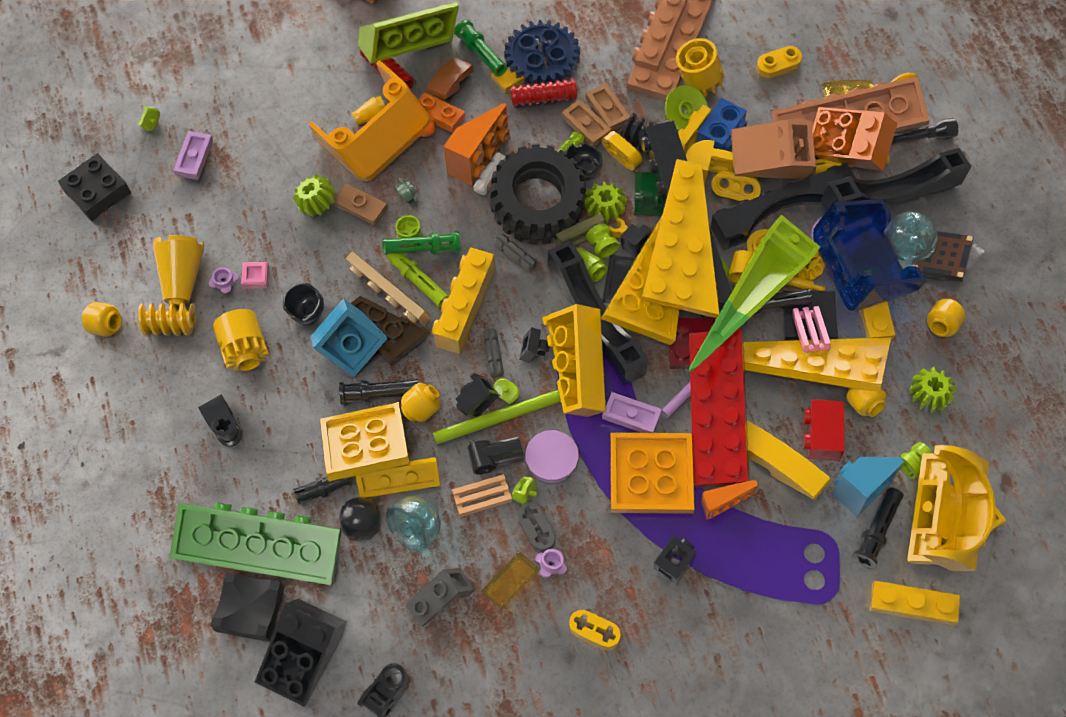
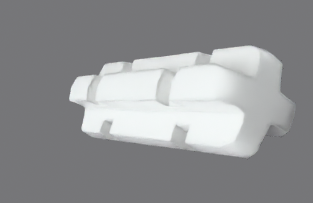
M496 153L491 159L493 162H489L480 176L481 179H478L474 184V191L480 195L487 193V185L492 178L493 172L496 171V166L500 160H504L505 155Z

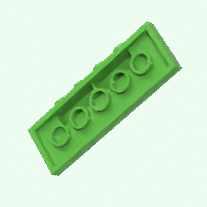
M186 503L178 504L169 558L333 585L342 529L311 523L312 518L305 516H295V520L284 519L285 513L268 511V516L258 515V509L242 507L241 512L231 510V504L215 503V507H204Z

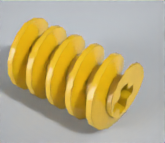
M141 303L138 309V322L141 332L145 336L151 335V333L158 336L162 332L165 336L171 335L172 332L175 336L182 333L186 336L191 335L196 324V306L194 303H191L187 311L185 304L181 303L179 311H176L175 304L170 303L169 310L166 311L164 303H160L159 309L156 311L154 303H150L148 311H146L144 303Z

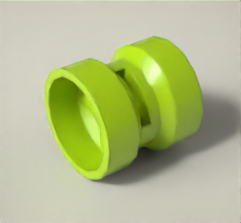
M405 215L397 220L395 227L398 238L422 237L420 222L416 217ZM402 244L401 246H417V244Z
M604 223L594 226L586 234L588 243L595 247L594 252L600 259L614 254L620 245L615 237H611V230Z
M916 443L911 447L909 453L905 452L898 456L904 461L900 470L908 478L916 479L920 475L922 454L933 452L924 443Z

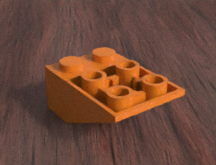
M502 103L455 129L443 146L448 175L473 186L477 178L480 179L489 161H492L491 159L498 152L501 143H505L509 137L507 104Z
M819 107L812 128L815 157L842 164L847 163L858 168L884 171L897 123L885 112Z

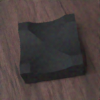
M98 153L58 180L64 193L77 204L91 222L98 218L102 211L110 204L131 194L127 183Z
M226 572L220 600L210 624L211 628L218 633L270 642L284 592L282 583L275 580L256 579Z

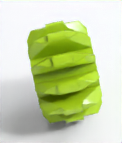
M315 174L312 178L307 176L304 182H299L300 186L294 189L295 195L292 197L300 212L305 215L308 214L313 218L316 214L322 216L323 211L326 209L330 210L329 205L335 203L334 197L336 192L327 178Z
M603 181L602 186L594 183L592 190L587 191L584 203L589 217L601 213L605 223L608 224L609 219L616 221L619 215H623L627 198L623 195L624 191L622 188L616 189L615 183L608 186L605 181Z
M935 367L930 368L929 372L923 368L911 380L912 385L909 387V393L913 394L912 403L920 402V410L926 406L929 408L930 413L935 412L936 408L942 412L954 400L956 386L952 385L953 377L946 378L945 370L938 373Z

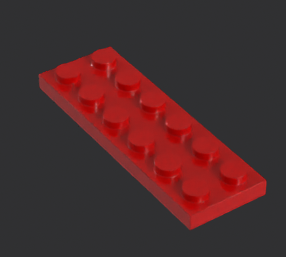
M738 328L699 366L690 372L693 485L695 488L729 486L749 481L744 341L742 328ZM710 331L689 333L690 366Z

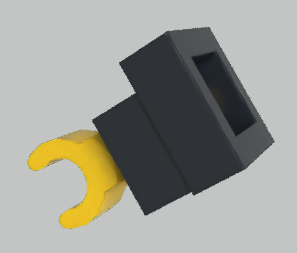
M616 218L617 226L620 228L614 229L609 226L611 230L610 235L615 238L620 237L622 249L637 258L652 233L651 228L644 224L640 228L633 224L628 227L625 225L624 220Z

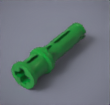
M463 20L458 23L454 31L456 37L462 39L465 42L466 48L474 51L495 76L503 75L507 70V65L485 43L483 34L474 29L473 23L470 20Z
M452 231L451 234L432 232L429 236L382 239V251L384 255L430 251L433 255L446 251L459 253L460 236L458 231ZM417 244V246L398 247V245Z

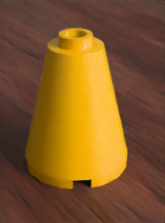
M168 235V240L161 241V237L153 240V251L163 301L169 303V306L170 303H174L175 307L179 308L181 303L187 304L190 302L205 249L204 242L202 241L198 244L197 238L184 235Z

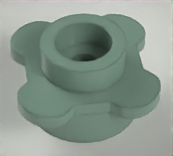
M400 177L401 183L396 186L398 192L407 203L412 199L417 202L418 199L414 195L417 193L415 187L409 180L404 182Z

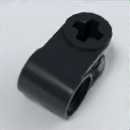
M222 394L198 407L206 423L211 427L213 433L223 446L232 447L240 442L242 438L241 429Z
M397 663L386 665L372 684L362 693L357 703L358 706L361 708L365 706L377 717H388L398 700L409 687L410 679L405 669ZM392 674H402V679L397 685L388 684V679ZM373 700H376L378 703L381 704V706L376 704Z

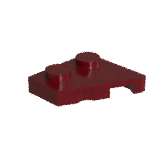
M678 318L675 342L669 345L670 369L690 368L689 333L710 331L717 318Z

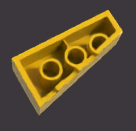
M575 304L542 317L543 324L548 326L550 333L547 336L548 346L553 347L555 358L552 360L553 368L558 371L560 377L557 385L563 412L585 417L606 412L600 309Z

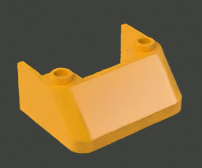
M380 60L376 64L385 83L383 87L384 97L390 103L357 133L354 134L346 127H339L327 136L312 121L308 124L318 143L362 182L371 181L423 134V131L430 122L428 112L405 82Z

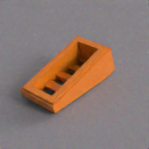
M750 480L704 491L701 505L706 520L755 495L758 486L757 481Z

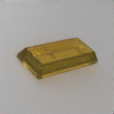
M519 551L490 580L481 592L502 610L539 571V568Z

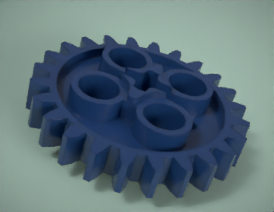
M539 19L538 25H534L532 21H529V27L521 24V31L514 29V36H508V43H505L504 51L506 65L510 67L511 73L516 72L517 79L524 76L525 85L530 81H533V85L534 83L538 84V82L547 84L549 81H552L553 84L556 79L563 82L564 75L571 77V70H577V63L580 62L579 40L574 39V32L568 33L567 26L560 29V22L553 26L551 25V20L543 24L542 20ZM536 38L539 39L541 49L538 48V41L536 40ZM544 57H546V64L548 65L549 68H546V66H545Z

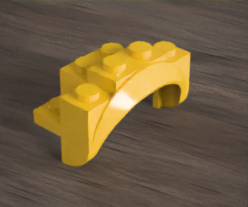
M935 445L934 453L922 454L907 561L913 564H939L950 571H976L978 552L982 547H985L986 540L993 528L996 512L995 497L988 479L989 462L970 450L947 445ZM950 474H951V476H952V479H953V482H954V486L949 483V481H950Z

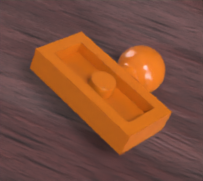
M425 92L418 99L430 117V122L423 131L422 137H430L435 131V125L453 133L465 118V111Z

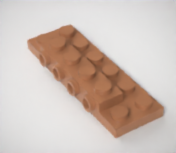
M656 0L655 8H657L656 13H650L647 24L650 27L648 30L644 29L640 37L641 48L636 47L632 56L635 66L627 83L628 90L666 101L669 93L679 86L682 78L676 63V54L683 44L690 40L698 39L714 0Z
M918 76L891 83L881 82L870 88H856L845 94H831L824 99L816 101L806 100L799 105L772 111L773 122L807 120L812 121V128L819 107L885 112L897 123L895 132L929 124V117Z

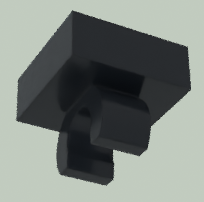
M531 327L524 335L519 360L529 363L534 356L544 358L545 352H549L550 346H548V341L540 339V329Z

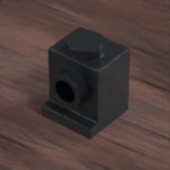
M473 373L470 376L473 381L462 387L460 390L461 394L455 400L458 402L456 407L464 415L478 417L500 394L484 376Z
M673 536L654 561V569L677 585L696 558L695 547L686 539L681 538L678 540ZM674 556H678L682 559V562L676 565L672 563L671 559Z

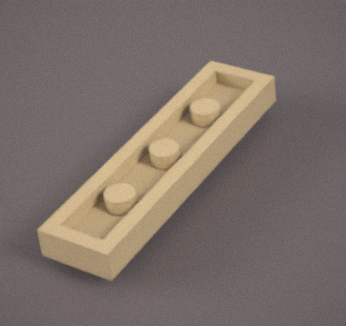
M351 252L346 257V260L351 265L349 270L359 279L363 276L369 280L367 285L377 294L380 291L384 292L387 295L385 300L394 308L402 307L405 310L403 315L415 324L419 321L425 326L431 318L421 307L354 252Z

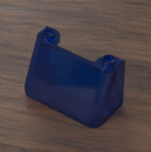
M884 199L833 202L816 224L813 231V240L820 246L818 251L844 305L850 311L863 310L916 292L926 283L918 267L907 266L903 270L884 233L891 221V213Z

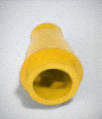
M380 95L376 98L373 96L360 108L352 112L358 126L369 122L385 107V104Z

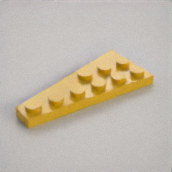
M677 159L641 300L717 318L719 316L702 165Z
M661 216L601 319L671 345L676 339L679 309L641 300L662 219Z
M891 337L829 339L830 350L803 352L800 340L744 342L745 370L880 393ZM808 340L809 345H813L812 340Z

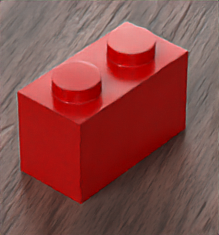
M812 399L809 408L804 409L803 425H808L807 433H804L803 449L807 450V459L840 462L844 454V401Z

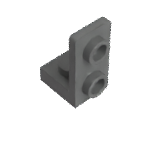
M460 568L443 569L406 606L419 626H425L453 599L469 597L475 589Z

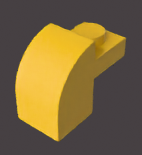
M713 140L699 141L693 144L686 153L688 162L702 165L704 186L708 171L714 173L723 170L733 172L734 169L733 152L713 148Z

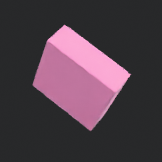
M243 262L242 288H268V262Z

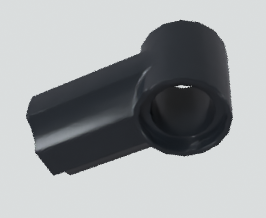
M519 437L492 443L488 440H480L471 443L467 447L472 470L476 475L493 472L498 466L524 461Z

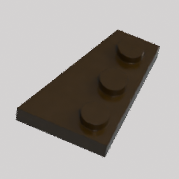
M362 296L351 302L387 336L388 339L377 350V353L390 366L430 335V330L422 326L418 327L410 323V320L402 316L398 317L388 312L386 308Z

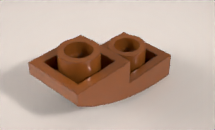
M453 57L434 75L426 87V92L436 95L438 98H448L459 90V82L473 73L474 64Z

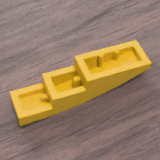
M747 420L748 459L768 469L771 476L815 500L830 483L831 478L784 442Z

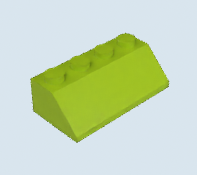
M457 2L362 26L359 28L358 46L369 62L375 63L379 60L382 61L453 41L459 4Z

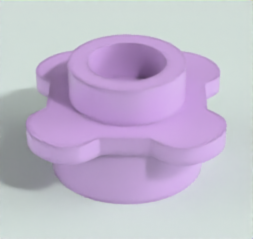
M219 267L214 270L212 278L208 283L211 288H218L222 293L227 294L231 291L233 283L238 281L239 276L236 272L231 273L226 267Z
M549 549L544 553L540 552L536 555L535 560L540 565V575L542 577L549 578L553 574H565L567 567L563 564L564 559L559 550Z

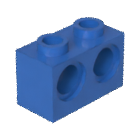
M721 98L698 130L696 143L704 140H713V148L730 152L732 149L731 130L747 126L748 121L745 120L747 110Z

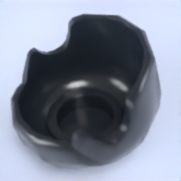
M583 142L579 146H574L572 143L565 152L568 153L567 159L573 158L578 163L577 169L582 170L584 178L592 177L601 170L603 164L602 154L596 147Z
M297 283L290 287L284 295L283 309L295 322L309 324L318 319L323 312L324 298L311 284Z
M357 497L348 500L342 506L339 515L340 528L349 540L357 542L370 540L380 530L381 515L379 507L373 500Z

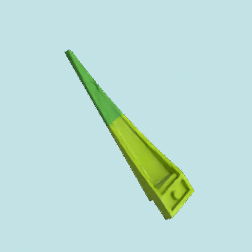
M780 215L762 237L693 360L689 372L699 366L794 278L820 249L817 243L784 216Z

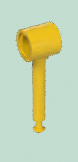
M745 250L734 252L728 274V279L735 284L738 282L753 255L752 252ZM799 277L792 278L786 284L801 289L810 288V291L812 289L825 291L826 288L824 284L819 286L814 284V281Z

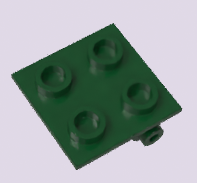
M635 172L634 215L662 216V203L664 201L662 195H657L655 174Z

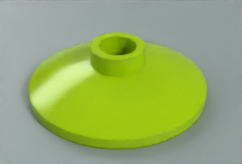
M681 85L674 88L667 96L665 114L668 121L674 120L677 131H680L687 127L689 118L694 111L698 112L702 105L707 107L708 105L704 95L697 88L690 85Z

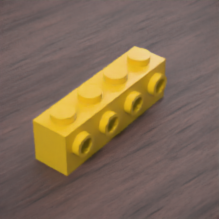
M471 247L467 256L463 255L460 261V273L451 282L449 298H445L442 303L440 320L436 319L432 327L436 347L456 354H461L496 270L494 254Z

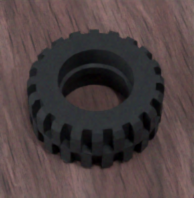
M532 144V148H527L526 145L518 147L517 153L511 151L506 154L505 160H500L491 178L490 207L491 212L494 213L495 221L498 225L503 224V231L506 234L514 233V239L522 241L523 238L528 239V244L536 245L537 240H542V244H547L551 242L553 237L556 240L557 233L579 222L586 198V183L583 181L584 174L582 170L577 169L578 163L573 158L567 159L568 153L563 150L559 152L554 151V146L547 145V148H542L540 144ZM542 179L550 182L558 189L561 194V200L552 208L533 210L525 207L517 200L514 190L526 180Z

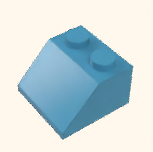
M344 298L311 335L313 348L353 377L357 375L388 339L362 311Z
M859 457L853 464L849 461L839 471L838 474L840 476L834 482L836 488L832 495L858 517L894 481L904 461L900 457Z

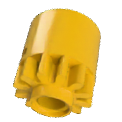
M698 38L690 40L680 47L676 54V63L685 85L697 88L704 97L708 95L707 92L716 93L715 87L723 86L721 80L725 78V74L715 45L707 39Z
M236 309L224 313L214 321L213 329L227 369L233 368L234 371H249L258 367L260 362L266 361L265 357L269 353L254 311Z

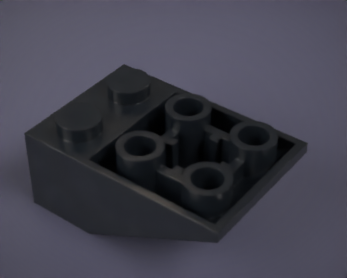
M300 599L286 603L258 671L255 683L305 707L338 647L347 621Z

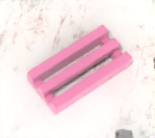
M814 306L811 311H809L808 307H804L801 312H799L798 308H794L792 316L803 352L830 350V340L819 306ZM805 318L813 345H809L801 319ZM812 318L815 320L822 344L819 343Z

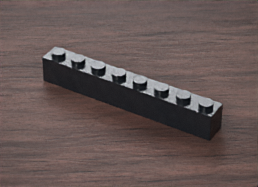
M674 120L645 127L644 136L641 138L643 152H647L649 156V171L651 174H655L657 180L655 181L657 195H662L664 201L662 203L663 211L676 160L687 161ZM709 226L719 312H721L732 291Z

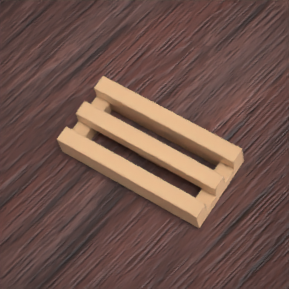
M504 474L452 489L460 517L512 502ZM497 485H501V486H498V487H495V488H491V489H488V490H485V491H481V492H478V493L471 494V495H468V496H465V497H461V498H460V496H464V495H467V494H470V493H474V492H477V491H480V490H484V489H487V488H490V487H494V486H497ZM499 493H504V496H500L464 508L462 506V504L485 499L489 496H493Z

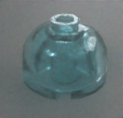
M911 210L897 214L890 221L886 229V243L889 247V252L898 260L904 261L905 258L920 261L930 256L937 247V228L932 219L920 211Z
M404 497L395 502L386 512V522L392 534L397 531L402 537L399 542L411 551L422 552L439 535L441 520L438 509L434 503L422 497Z

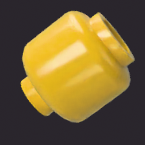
M941 299L934 304L928 313L927 325L935 335L951 337L963 325L966 313L957 301Z
M92 302L82 313L83 328L91 335L110 337L119 330L122 324L120 312L112 304Z
M417 383L401 399V410L404 416L412 422H425L440 408V394L438 390L430 384Z
M848 387L846 400L860 416L874 417L885 408L887 394L882 388L879 393Z

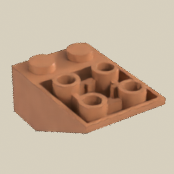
M782 120L731 130L734 176L804 179L816 167L812 121Z

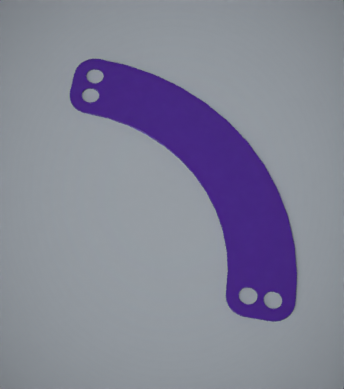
M603 355L605 407L611 392L637 400L632 381L623 385ZM557 371V379L559 380L560 377H559V373H558V371ZM564 413L569 431L578 447L583 462L600 489L611 501V433L641 432L602 419L603 413L589 417ZM694 487V513H621L647 539L662 550L673 536L678 540L681 538L686 539L695 547L694 551L696 552V558L689 567L709 578L739 590L776 600L811 605H821L829 602L839 590L840 553L837 543L830 535L820 530L786 526L763 520L734 507L706 520L701 505L702 495L706 490L702 487ZM810 544L821 546L825 553L824 559L819 563L809 562L804 555L806 546ZM674 556V557H673V558H675L676 560L682 562V559H681L680 557H678V556ZM812 570L820 572L825 579L824 586L819 590L808 588L804 582V576L807 572Z

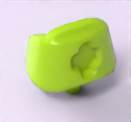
M143 106L144 112L140 122L137 121V124L144 131L152 132L159 121L160 111L155 107Z
M503 378L495 382L493 387L500 394V399L509 405L517 401L520 392L514 383Z
M522 477L512 492V499L523 505L528 503L532 496L537 497L538 492L535 491L537 488L536 481L531 477Z

